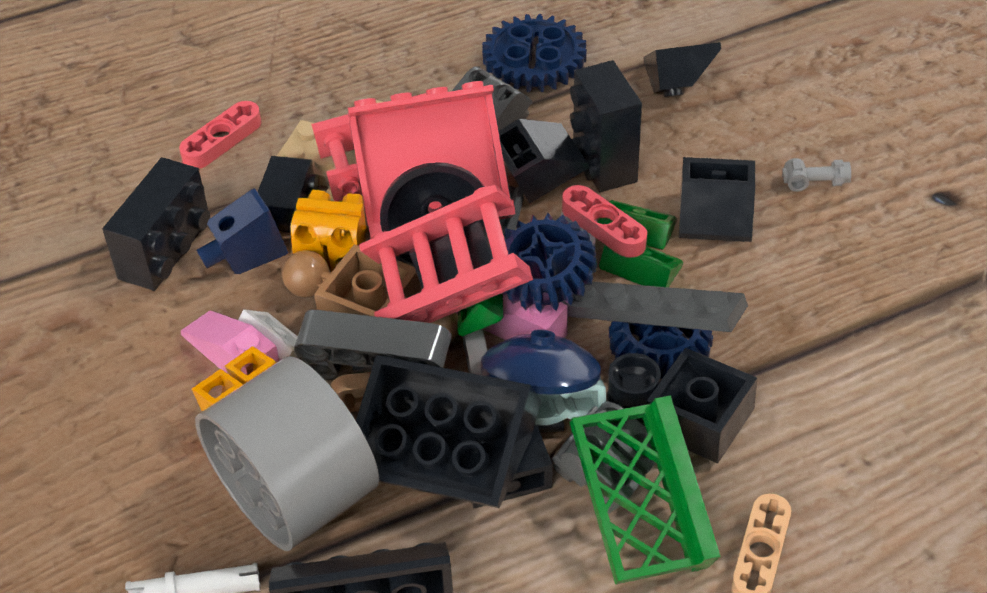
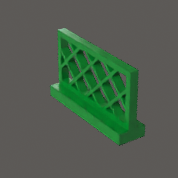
M671 396L655 398L648 405L571 419L570 426L615 585L691 569L692 572L708 569L721 557ZM643 418L647 436L642 443L621 430L626 420ZM620 422L617 427L611 423ZM598 426L612 435L603 451L587 441L584 428ZM615 438L637 451L629 466L607 454ZM649 441H650V444H651L652 449L649 448L648 446H646ZM641 454L657 464L659 474L654 483L633 470ZM591 455L597 458L595 464L593 463ZM601 461L623 474L614 490L598 480L596 470ZM627 478L649 491L640 507L619 494ZM661 480H662V484H663L664 489L661 488L660 486H658L659 483L661 482ZM653 494L669 504L671 514L666 523L644 510ZM603 495L609 498L606 504ZM613 501L635 515L626 531L610 522L607 511ZM639 518L661 531L652 548L630 534ZM673 521H674V523H675L676 529H674L673 527H671V524L673 523ZM614 535L621 539L618 545L616 544ZM665 535L681 543L685 556L684 559L672 561L657 552ZM625 542L647 556L640 568L624 571L619 552ZM652 559L659 563L648 566Z

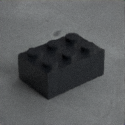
M614 60L574 70V85L570 87L574 111L570 113V123L573 129L572 140L590 166V168L584 171L586 179L593 181L599 193L638 182L642 102Z
M161 157L102 228L117 279L155 291L162 281L170 276L173 267L182 255L189 251L192 242L199 233L206 229L208 226L207 222L210 219V211L208 210L199 168Z

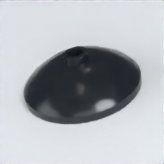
M435 162L415 166L398 176L387 189L380 208L382 232L391 231L468 197L477 189L485 186L475 175L457 165ZM437 201L441 203V206L437 209L429 207V204ZM410 251L399 255L404 260L413 264Z

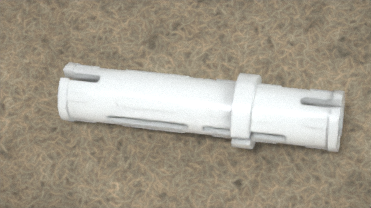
M253 563L252 565L175 575L174 571L166 572L165 577L135 582L127 581L125 589L128 593H241L255 590L260 591L258 564Z

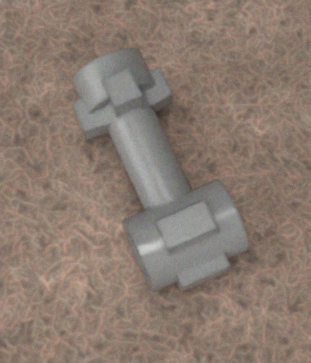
M793 158L788 160L784 168H782V177L784 183L788 184L789 189L795 192L805 190L809 185V181L832 180L833 186H842L844 183L851 182L850 162L834 160L831 162V166L805 167L801 159Z

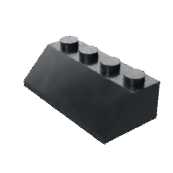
M446 542L436 544L420 543L414 547L396 550L379 549L369 554L349 557L339 555L328 560L309 563L292 562L286 566L272 568L269 579V592L453 593L450 556Z

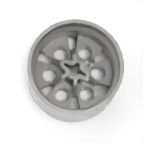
M287 356L195 417V426L201 445L226 490L254 526L271 543L284 551H290L378 486L379 474L374 456L354 417L330 385L313 368L296 357Z

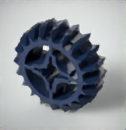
M547 213L544 220H538L532 214L529 223L524 224L518 220L517 230H505L504 236L508 254H516L529 265L533 278L532 281L502 293L503 295L507 294L512 304L520 301L525 311L535 304L536 309L541 313L545 305H551L555 311L558 309L559 302L565 301L572 305L573 294L584 297L585 286L592 285L593 273L596 272V250L592 241H590L589 234L586 230L580 229L577 221L568 223L564 215L555 221L549 213ZM541 257H545L547 268H544Z
M612 321L609 327V348L611 354L615 355V359L629 353L646 355L659 366L660 380L663 379L684 348L709 357L710 347L713 345L711 330ZM683 333L687 336L689 340L683 337ZM633 334L639 337V342L633 337Z

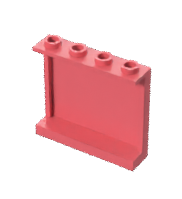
M474 81L463 84L462 90L448 92L447 87H437L426 90L425 96L412 98V93L410 92L399 93L390 96L391 101L376 103L375 98L355 101V107L348 108L370 239L375 234L382 232L380 208L387 189L398 176L418 165L440 162L460 166L475 175L485 187L496 185L510 198L492 98L493 85L484 86L483 81ZM511 200L513 206L497 212L499 220L512 218L516 214L513 200ZM437 201L429 204V207L432 209H437L441 206V203Z

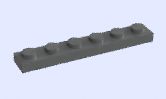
M592 282V285H586L584 297L573 294L572 305L562 301V303L567 305V317L732 332L748 307L744 293Z

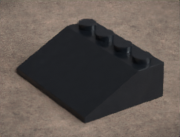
M376 355L356 422L374 456L379 474V482L500 508L531 440L541 399L529 384Z

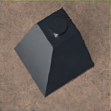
M721 42L659 49L644 56V65L653 92H663L664 97L684 95L683 89L692 87L719 53Z

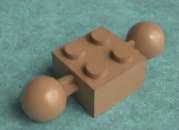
M354 244L332 272H329L328 264L321 255L308 250L292 254L283 265L282 279L286 288L298 297L309 298L315 296L317 310L375 316V311L387 307V304L390 302L381 263L378 264L362 253L358 245ZM396 260L405 299L420 293L421 285L415 267ZM456 312L431 322L450 331L452 334L450 343L458 334V315Z

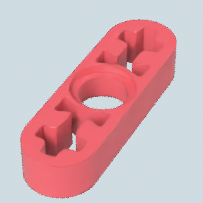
M251 101L238 102L183 140L179 146L183 164L199 169L203 168L257 130L261 125L258 105ZM219 132L229 133L228 135L223 137L213 136L214 134Z
M571 186L563 192L562 212L567 218L577 221L581 228L623 257H637L644 253L647 230L643 225L586 186ZM598 218H609L613 222L600 224L595 220Z

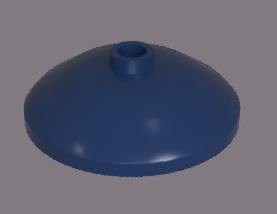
M534 330L531 334L514 336L494 345L482 356L480 365L484 376L529 384L537 394L548 395L568 394L586 390L599 381L601 366L591 353L571 340L556 336L555 333L548 330Z

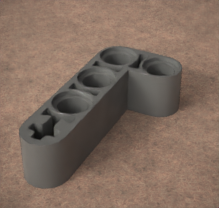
M309 310L304 315L294 350L298 358L313 368L324 380H334L339 375L341 365L372 368L376 355L443 368L452 334L445 327L433 323L324 310Z

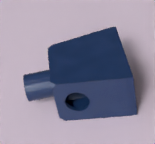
M255 188L242 195L208 220L207 225L215 240L196 250L206 269L226 259L234 274L244 273L289 254L270 210Z

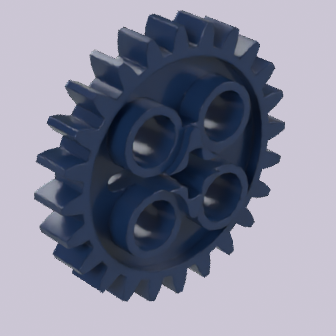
M526 14L525 20H520L514 16L513 23L511 24L503 20L501 21L502 28L492 27V34H486V42L482 43L483 65H486V72L492 73L498 79L502 78V81L506 84L513 83L516 90L521 86H526V91L529 93L533 87H538L540 92H544V88L547 85L556 90L557 82L568 85V77L574 78V70L584 68V63L587 61L586 40H583V33L576 32L575 25L566 27L565 19L556 23L555 16L553 15L547 20L543 19L542 14H538L536 19H531L530 15ZM538 36L535 67L531 69L534 38Z

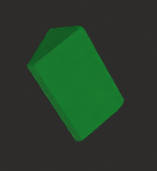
M614 200L609 201L646 228V246L657 249H664L677 222L676 216ZM609 218L598 219V223L600 224H609L613 222Z
M604 245L599 268L643 286L669 287L681 270L684 262L681 259L647 246L643 254L629 258L617 254Z
M498 294L458 311V334L465 336L501 321L504 318L503 294Z

